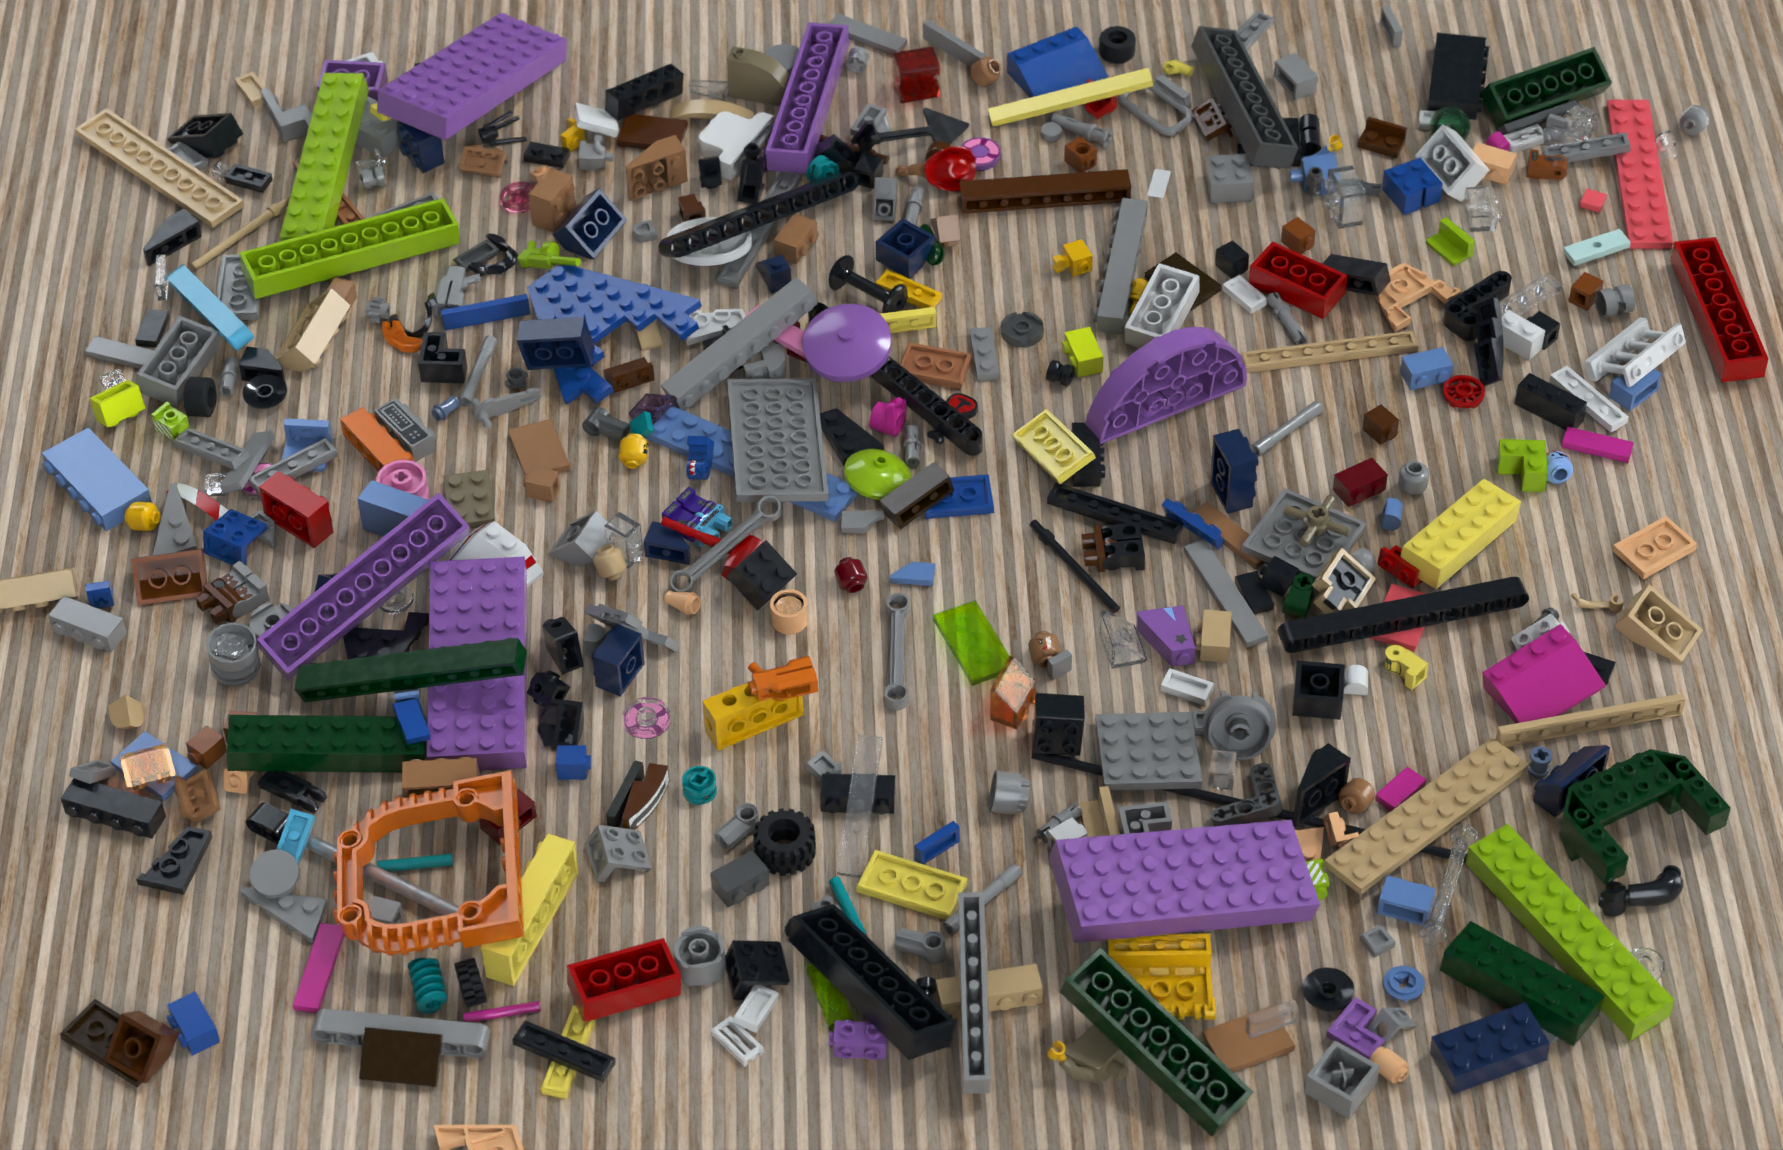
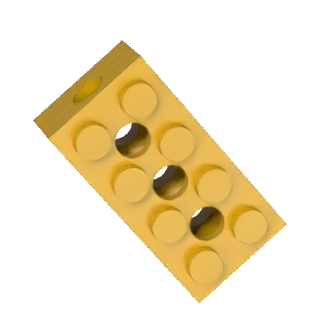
M748 682L732 687L725 692L702 701L705 732L717 751L803 716V695L781 701H776L772 698L757 701L755 695L750 697Z

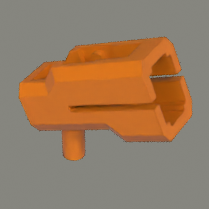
M810 656L789 660L786 666L764 671L755 662L748 666V670L752 672V681H748L751 696L755 695L757 701L770 698L781 701L818 692V679Z

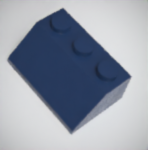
M599 188L586 195L552 235L566 251L593 260L627 219Z
M1607 745L1584 746L1577 753H1571L1565 763L1561 766L1557 765L1549 776L1545 779L1541 778L1535 784L1533 802L1553 817H1558L1564 812L1568 790L1573 783L1581 782L1596 772L1606 770L1610 747Z

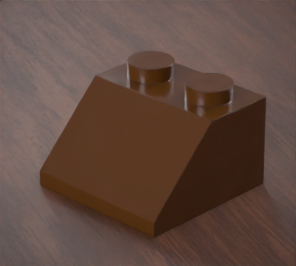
M139 1010L121 1013L104 1061L139 1081L147 1083L171 1056L179 1032Z

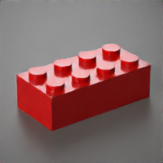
M1272 241L1250 265L1249 283L1267 294L1278 292L1283 301L1324 319L1346 294L1347 275Z
M661 938L567 965V985L585 1023L681 995V974L665 939Z

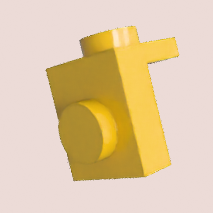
M569 117L566 120L567 130L560 136L562 147L569 148L571 152L580 146V141L586 140L585 129L578 128L576 120Z

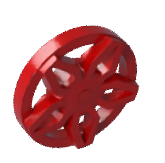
M1457 375L1445 382L1443 396L1453 408L1474 409L1484 400L1485 387L1481 381L1472 376ZM1459 381L1458 385H1450L1454 382Z

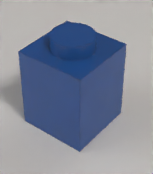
M557 745L555 764L557 780H587V770L592 769V756L587 755L586 745Z

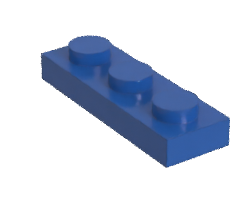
M1167 498L1162 503L1165 514L1171 519L1183 522V527L1200 538L1205 539L1218 550L1224 544L1221 536L1222 532L1214 524L1209 526L1200 515L1195 512L1189 513L1186 511L1185 506L1178 501L1173 502Z

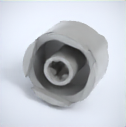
M695 926L684 930L673 945L674 961L681 974L683 983L687 986H702L720 981L726 967L725 947L721 935L710 931L705 926Z

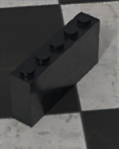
M1437 32L1427 111L1461 113V119H1477V112H1482L1483 100L1479 98L1482 99L1480 93L1485 88V86L1481 85H1485L1486 73L1483 72L1487 70L1489 46H1485L1486 37Z

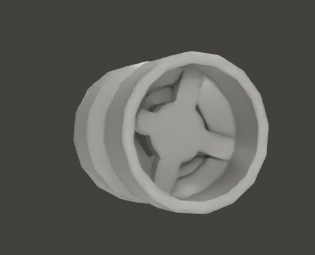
M377 166L372 170L367 168L361 169L365 190L372 189L373 186H386L382 166Z

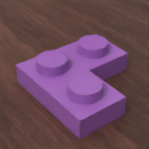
M1357 997L1351 1001L1326 1033L1327 1038L1332 1041L1336 1040L1369 1060L1374 1051L1381 1046L1383 1047L1385 1042L1384 1039L1366 1029L1376 1017L1377 1009Z

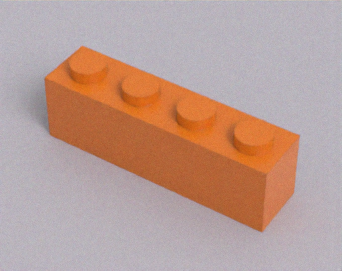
M363 407L340 419L343 435L378 472L385 465L393 461H414L410 452H405L399 441L389 435L387 428L381 426L377 422L376 417L372 413L369 414Z

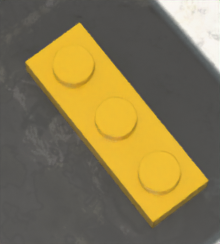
M886 270L875 282V284L888 291H891L897 284L905 285L908 290L907 302L920 308L936 307L942 300L941 292L890 270Z

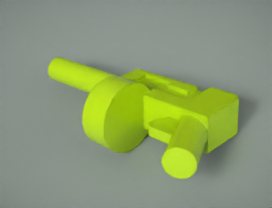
M529 241L527 249H524L517 257L521 268L532 266L551 269L554 264L577 267L581 264L580 258L559 256V245L556 242L549 241L544 242L541 249L536 248L534 241Z

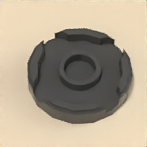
M1023 311L1022 314L1014 312L1006 316L1001 322L1000 334L1003 340L1012 346L1029 347L1040 342L1044 334V326L1041 318L1036 314Z

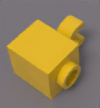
M1082 239L1062 245V255L1052 257L1055 263L1052 265L1055 273L1062 272L1067 268L1072 277L1092 271L1093 255Z

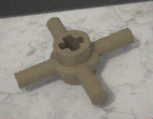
M1328 495L1321 506H1312L1308 512L1288 505L1285 506L1283 514L1302 520L1306 527V531L1299 541L1301 546L1307 547L1313 536H1322L1327 530L1349 537L1351 528L1332 522L1328 511L1335 501L1333 496Z

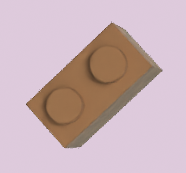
M794 214L774 239V255H783L786 260L798 263L802 256L807 254L812 243H815L819 237L817 221Z

